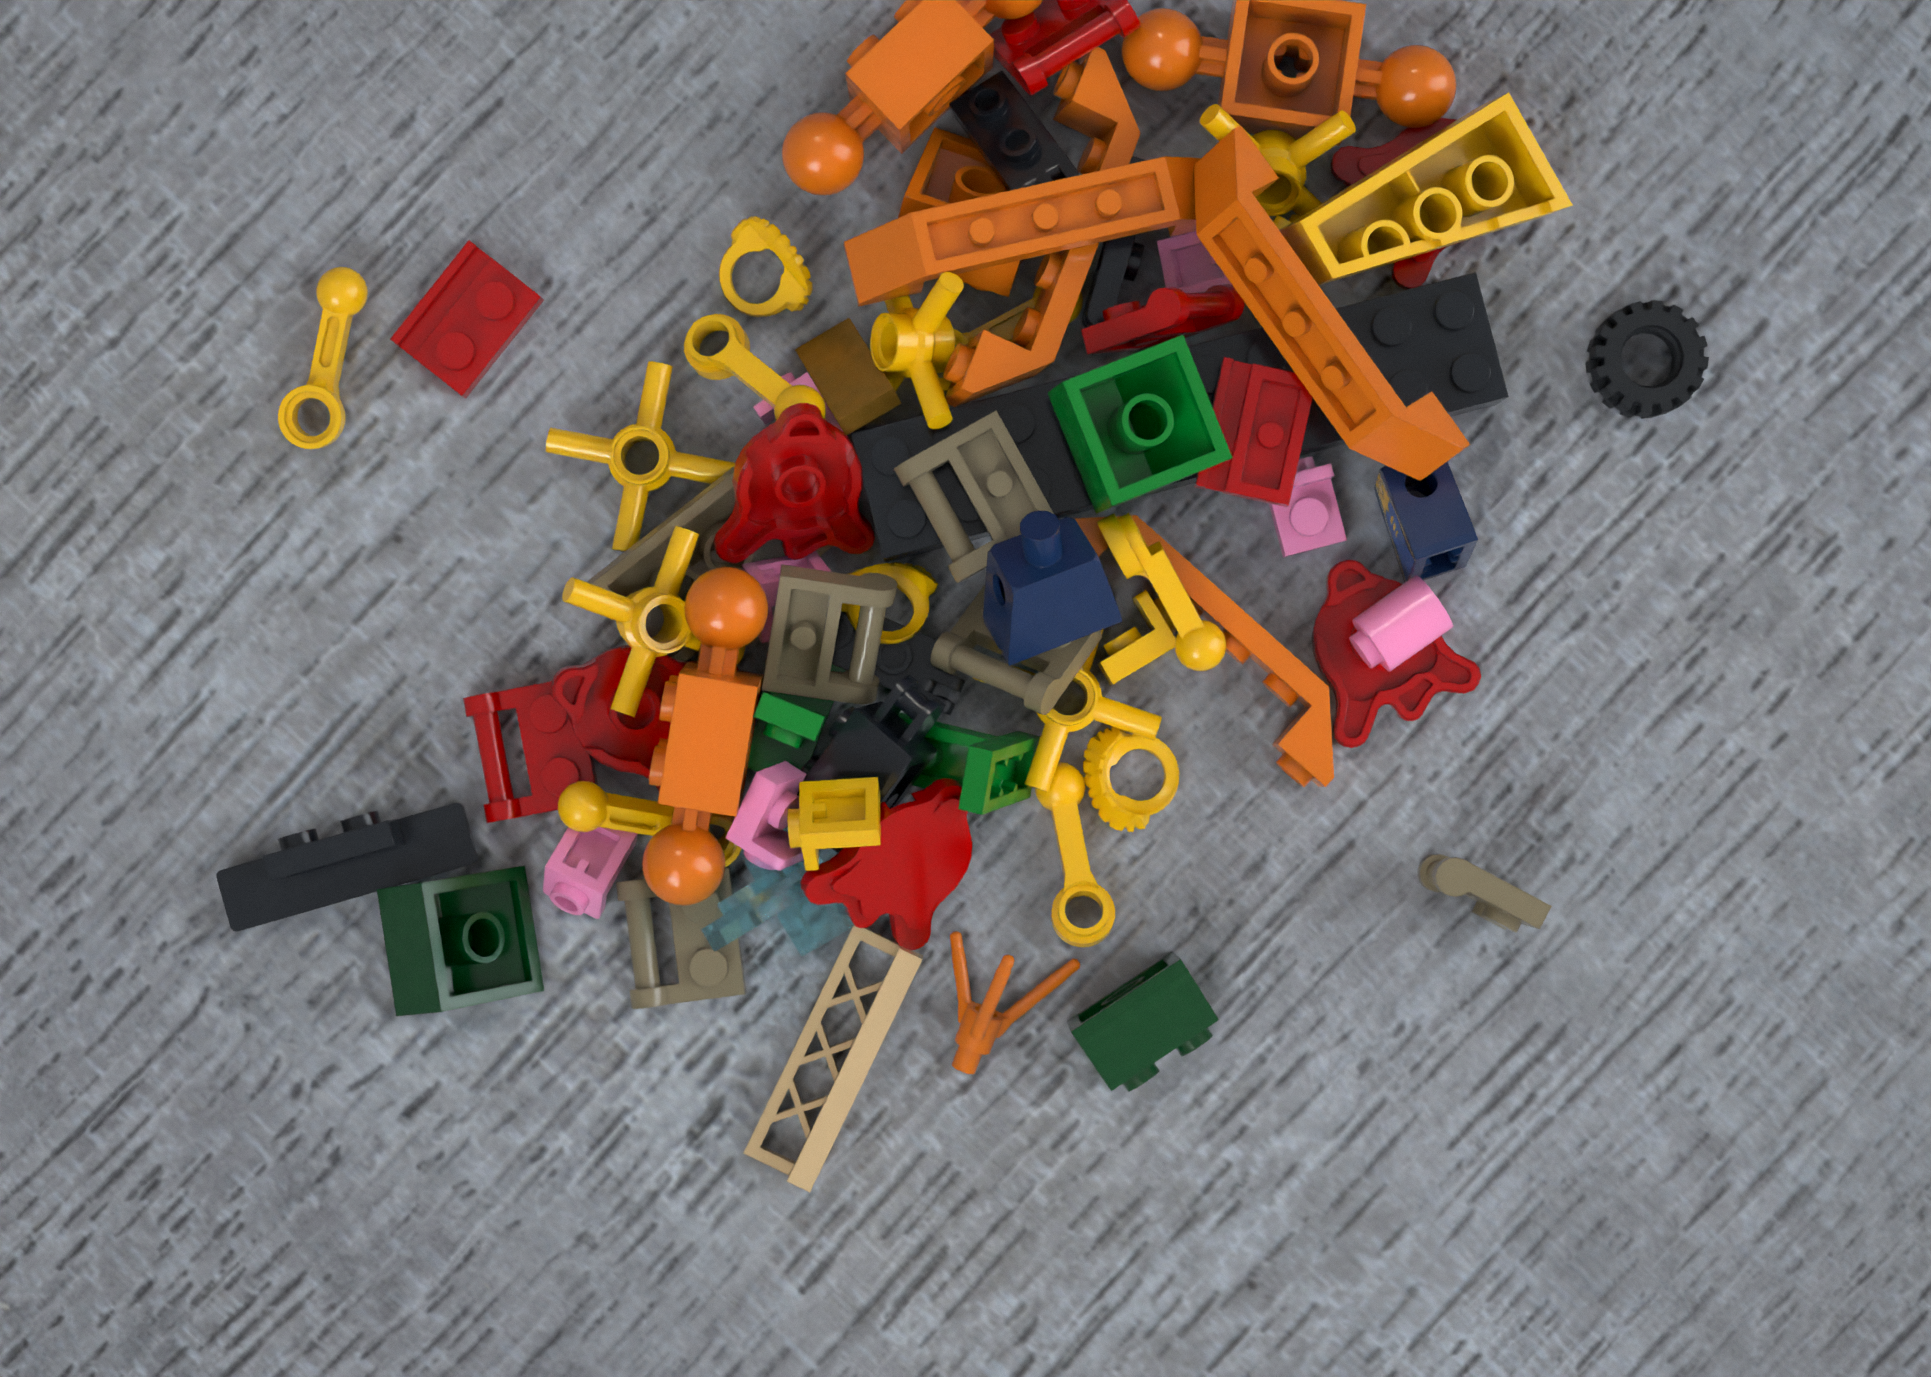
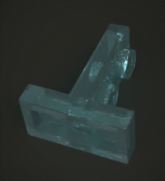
M788 826L783 829V830L786 831L787 833H788ZM741 849L739 855L755 881L716 904L723 916L702 928L701 931L715 952L777 915L801 957L847 931L854 924L848 917L843 903L817 905L808 900L800 884L804 873L807 872L805 871L804 860L781 871L767 870L756 866L746 859L743 854L744 850ZM819 856V864L824 863Z

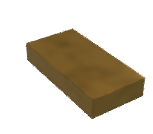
M850 318L795 349L845 435L854 432L901 404L899 397L884 372L875 366L871 351Z

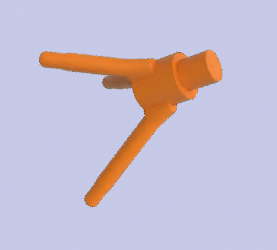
M958 931L952 932L950 934V943L958 997V1022L960 1023L954 1039L959 1046L952 1061V1066L963 1073L975 1074L982 1055L990 1054L995 1039L1000 1038L1017 1019L1076 972L1081 965L1077 959L1072 958L1002 1013L996 1011V1007L1010 977L1015 962L1013 956L1008 954L1003 956L983 1003H975L972 1001L962 934Z

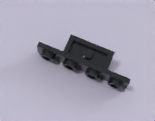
M453 803L404 818L383 822L380 820L378 811H373L340 821L343 830L341 834L319 840L315 828L279 838L281 851L217 872L216 878L230 928L235 932L371 894L377 892V889L399 886L475 864L478 861V855L464 806L461 803Z

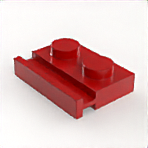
M468 240L390 340L466 399L544 299Z
M1227 357L1222 359L1212 408L1232 459L1198 472L1194 487L1219 491L1224 494L1278 506H1289L1313 398L1295 372L1254 363H1243Z

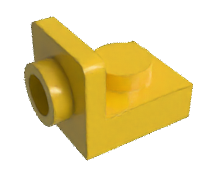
M1146 590L1133 597L1132 600L1151 632L1142 637L1135 626L1103 645L1109 657L1097 665L1110 686L1175 647L1176 638L1173 633L1177 629L1160 598L1152 600Z
M878 777L799 782V808L788 809V837L790 848H802L805 871L819 870V849L881 845Z

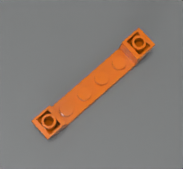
M1097 47L1082 56L1077 62L1074 61L1063 68L1053 90V94L1061 98L1053 120L1091 138L1078 163L1077 170L1081 174L1128 165L1141 134L1106 51ZM1099 243L1050 253L1044 256L1034 279V285L1042 288L1034 309L1027 307L1022 313L1015 327L1012 342L983 330L966 345L961 343L956 345L943 374V378L951 382L945 396L949 405L957 407L1034 377L1055 361Z
M1238 126L1234 128L1194 164L1197 237L1349 449L1419 481L1423 480L1467 448L1470 443L1432 391L1407 407L1403 404L1256 199L1279 177L1243 127Z
M1164 156L908 213L844 241L843 245L858 307L921 293L925 281L938 279L944 272L961 274L1167 227L1170 237L1195 232L1194 164L1201 158Z
M1131 515L1148 547L1160 541L1199 616L1203 615L1223 632L1226 640V652L1242 665L1249 657L1268 673L1262 681L1264 686L1287 706L1291 707L1296 700L1305 706L1271 744L1282 753V756L1275 763L1303 788L1311 780L1319 787H1326L1334 778L1329 686L1137 515ZM1105 517L1073 518L1077 521L1098 557H1100L1109 547L1097 524L1099 520Z

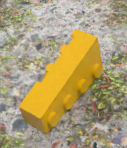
M1508 92L1467 113L1284 226L1279 231L1317 284L1322 285L1538 219L1573 206Z

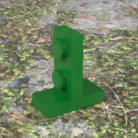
M833 664L831 665V671L842 673L847 671ZM771 691L769 693L763 692L753 716L758 718L754 728L748 768L760 771L787 761L800 770L812 758L835 701Z
M899 713L898 715L909 725L913 721L904 713ZM936 721L924 737L938 751L912 786L925 789L938 779H954L962 786L958 809L980 815L1030 798L1032 787L1024 783L1040 736L1021 731L995 736Z

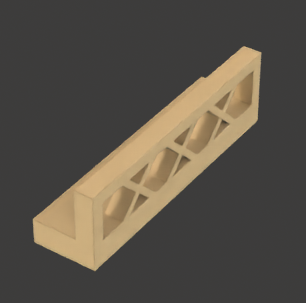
M853 925L743 1154L789 1175L787 1182L809 1193L811 1192L923 960V955L899 946L897 942L868 928H858ZM860 941L894 956L884 980L859 989L857 988L849 963ZM845 974L851 992L833 997ZM878 990L866 1014L861 996ZM853 999L862 1023L859 1032L855 1038L830 1046L822 1024L824 1014L827 1008ZM817 1031L823 1049L806 1054ZM850 1048L839 1071L833 1054ZM826 1057L834 1080L829 1094L802 1103L794 1080L799 1066ZM789 1089L795 1106L778 1112ZM822 1106L811 1129L806 1111ZM798 1114L806 1141L796 1162L762 1146L773 1122Z

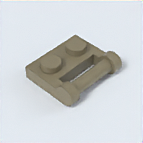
M997 410L894 468L903 486H911L953 563L948 565V568L957 583L968 579L986 568L987 552L993 545L1021 535L1020 522L1027 514L1034 511L1053 513ZM947 462L953 468L992 538V541L977 549L974 548L932 472Z
M781 564L763 673L762 690L865 705L873 703L877 698L880 682L879 678L875 675V668L886 608L894 603L897 589L896 581L880 573H865L861 576ZM842 603L860 605L850 668L843 673L831 671Z
M984 585L952 630L942 633L937 639L931 653V664L933 667L949 674H953L958 670L1022 698L1026 708L1046 715L1057 703L1101 640V630L1020 661L1019 663L1039 671L1037 674L1031 675L973 649L977 644L1002 655L983 620Z
M1431 854L1420 862L1417 870L1418 879L1426 889L1442 892L1452 897L1466 895L1477 901L1471 911L1472 913L1502 929H1508L1517 933L1521 924L1540 929L1552 907L1461 858Z
M731 867L725 868L724 877L719 887L704 901L686 906L669 903L679 978L677 983L660 984L650 897H656V895L647 885L645 878L616 882L618 901H624L634 973L635 988L629 990L632 1009L745 995L747 993Z

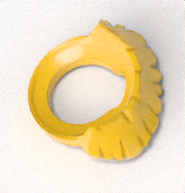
M757 216L742 219L732 230V244L727 248L720 262L719 282L725 298L736 310L753 317L776 315L786 308L791 312L801 311L804 308V304L807 305L809 302L807 296H811L813 290V283L809 280L811 275L808 268L803 264V257L797 254L798 250L795 246H791L790 239L785 234H781V230L777 226L769 224L768 220ZM770 249L779 257L784 265L780 285L775 295L768 301L759 304L750 303L741 298L733 286L732 273L734 266L743 255L749 252Z
M894 562L876 564L847 573L861 576L865 573L887 575L896 581L897 588L911 601L913 616L910 622L905 627L896 631H882L880 643H900L912 638L920 631L929 613V597L935 592L938 585L932 574L926 572L925 568L919 565L913 566L910 563ZM842 603L841 611L846 612L848 620L856 630L860 605Z
M1111 727V729L1106 728L1104 732L1099 731L1096 736L1089 740L1087 749L1084 751L1083 772L1086 774L1084 777L1085 785L1090 788L1088 794L1092 798V806L1094 809H1099L1098 815L1105 823L1109 822V826L1115 830L1123 831L1126 828L1128 832H1134L1135 828L1145 829L1149 823L1150 816L1164 809L1171 802L1178 789L1179 767L1173 752L1164 742L1156 737L1153 741L1136 734H1128L1124 730ZM1136 749L1148 751L1156 756L1164 772V780L1159 792L1152 798L1143 801L1116 794L1110 782L1111 766L1116 765L1125 753Z

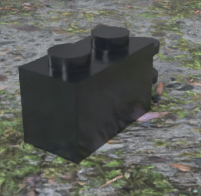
M908 675L893 688L884 702L880 701L858 708L854 706L849 707L831 726L828 735L833 740L821 756H814L800 769L806 773L803 782L878 777L880 804L885 802L890 809L898 806L938 751L924 737L942 714L945 704L938 698L930 701L917 690L919 682L911 675ZM901 710L913 720L910 725L898 716ZM843 848L832 849L838 854Z

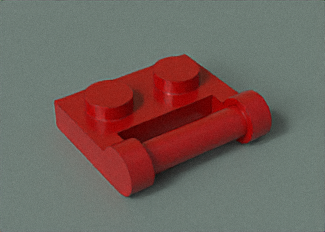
M1043 0L1038 8L1030 14L1017 19H1005L1001 27L989 35L994 39V57L1023 89L1032 96L1048 86L1046 79L1117 34L1125 38L1141 28V24L1128 0Z
M1230 284L1213 285L1206 292L1185 293L1182 289L1176 287L1158 288L1149 296L1146 305L1141 306L1140 301H1132L1107 308L1102 311L1104 322L1081 329L1087 355L1145 350L1181 335L1187 338L1234 322L1243 313L1245 304L1233 285Z
M552 681L463 698L466 717H473L489 803L483 805L486 823L558 810L559 797L570 784L578 781H589L598 785L593 757L583 748L575 736L566 710L553 699L551 694ZM516 709L532 795L514 798L498 716V712Z

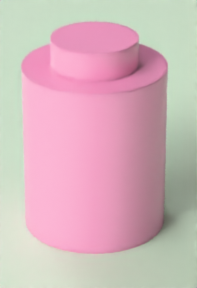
M1415 575L1352 619L1357 632L1350 636L1349 639L1360 657L1371 669L1380 663L1390 672L1453 628V623L1434 592L1418 575Z

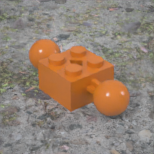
M906 0L894 15L898 23L881 40L875 34L869 36L847 59V63L851 66L845 73L850 102L837 115L827 112L809 114L798 120L787 132L782 147V161L789 178L800 189L814 195L826 196L843 191L858 177L864 161L863 142L877 129L901 154L905 152L950 109L949 103L967 93L993 68L994 39L983 28L995 17L1001 19L1024 17L1037 9L1043 0Z
M1233 0L1227 40L1201 36L1197 26L1185 14L1169 8H1158L1138 16L1141 28L1123 38L1122 58L1127 72L1138 84L1150 90L1170 91L1177 89L1189 82L1195 74L1220 77L1218 105L1248 133L1252 134L1265 130H1278L1298 140L1341 110L1351 116L1353 97L1376 100L1383 114L1394 123L1409 128H1420L1431 125L1442 118L1450 109L1456 94V77L1451 64L1440 52L1428 46L1409 45L1399 48L1387 56L1383 62L1359 59L1367 5L1342 0ZM1283 56H1289L1294 58V68L1304 72L1297 73L1295 78L1284 76L1282 71L1277 69L1276 66L1280 65Z
M719 567L705 572L693 582L688 590L684 611L689 629L701 642L698 662H687L680 671L679 676L670 675L669 681L665 682L659 720L671 722L668 739L660 738L658 746L654 748L649 785L660 786L658 804L674 807L671 825L659 830L648 842L643 854L642 870L645 881L651 891L660 899L674 905L686 906L700 903L710 897L719 887L725 873V856L720 842L709 831L712 813L736 817L743 799L756 717L753 716L759 703L763 674L736 670L739 649L755 640L765 626L768 616V602L760 583L749 573L733 567Z

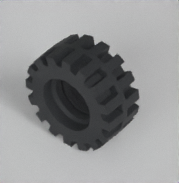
M1651 300L1645 303L1639 301L1614 312L1596 329V334L1589 341L1586 351L1590 352L1589 360L1585 362L1586 373H1591L1593 382L1590 383V386L1594 393L1599 392L1604 398L1602 403L1609 409L1614 407L1620 410V415L1627 417L1653 418L1680 407L1692 398L1691 395L1700 388L1704 381V378H1702L1703 371L1708 368L1709 357H1704V348L1708 345L1705 335L1700 337L1696 331L1699 324L1693 317L1687 319L1683 316L1682 308L1676 305L1665 306L1663 301ZM1642 333L1653 334L1662 339L1669 347L1672 356L1671 370L1667 378L1660 384L1654 386L1639 385L1630 380L1624 372L1621 363L1622 349L1627 340L1632 336Z

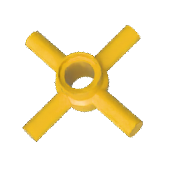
M1218 104L1209 106L1200 117V124L1219 142L1234 128L1240 126ZM1339 111L1296 141L1289 134L1278 130H1265L1253 136L1246 131L1279 177L1278 180L1256 198L1268 216L1282 215L1290 210L1302 216L1322 204L1304 186L1306 181V165L1355 133L1354 122L1345 111Z
M944 272L940 275L920 308L913 307L909 295L884 301L888 313H881L876 318L870 337L871 355L875 366L884 372L895 392L905 378L912 379L927 425L931 429L943 428L950 424L953 419L937 373L944 372L955 348L953 326L946 317V314L964 288L962 279L952 272Z
M648 361L636 424L623 428L613 439L550 427L547 435V453L608 464L615 480L623 486L612 550L625 552L640 540L649 492L661 488L671 477L712 484L735 466V462L677 452L672 439L661 429L673 366ZM641 441L652 442L656 444L659 451V460L655 468L649 473L642 475L631 473L626 465V455L629 449Z
M675 526L654 586L640 589L627 597L571 577L564 587L562 594L564 602L615 620L621 637L631 647L610 707L614 711L635 717L656 657L678 651L683 646L698 652L700 650L701 642L693 635L686 622L685 602L678 596L699 537L698 533ZM659 606L663 612L664 622L659 633L651 638L646 630V618L654 607ZM745 646L739 649L737 664L744 655Z
M1099 643L1072 680L1084 692L1085 702L1082 710L1075 715H1063L1054 708L1046 715L1036 712L1045 725L1026 777L1025 785L1049 792L1068 733L1083 729L1093 720L1154 741L1162 716L1102 696L1099 682L1090 672ZM1013 666V667L1018 668V669H1020V670H1022V671H1024V672H1027V673H1029V674H1031V675H1035V674H1036V673H1033V672H1031V671H1028V670H1025V669H1022V668Z

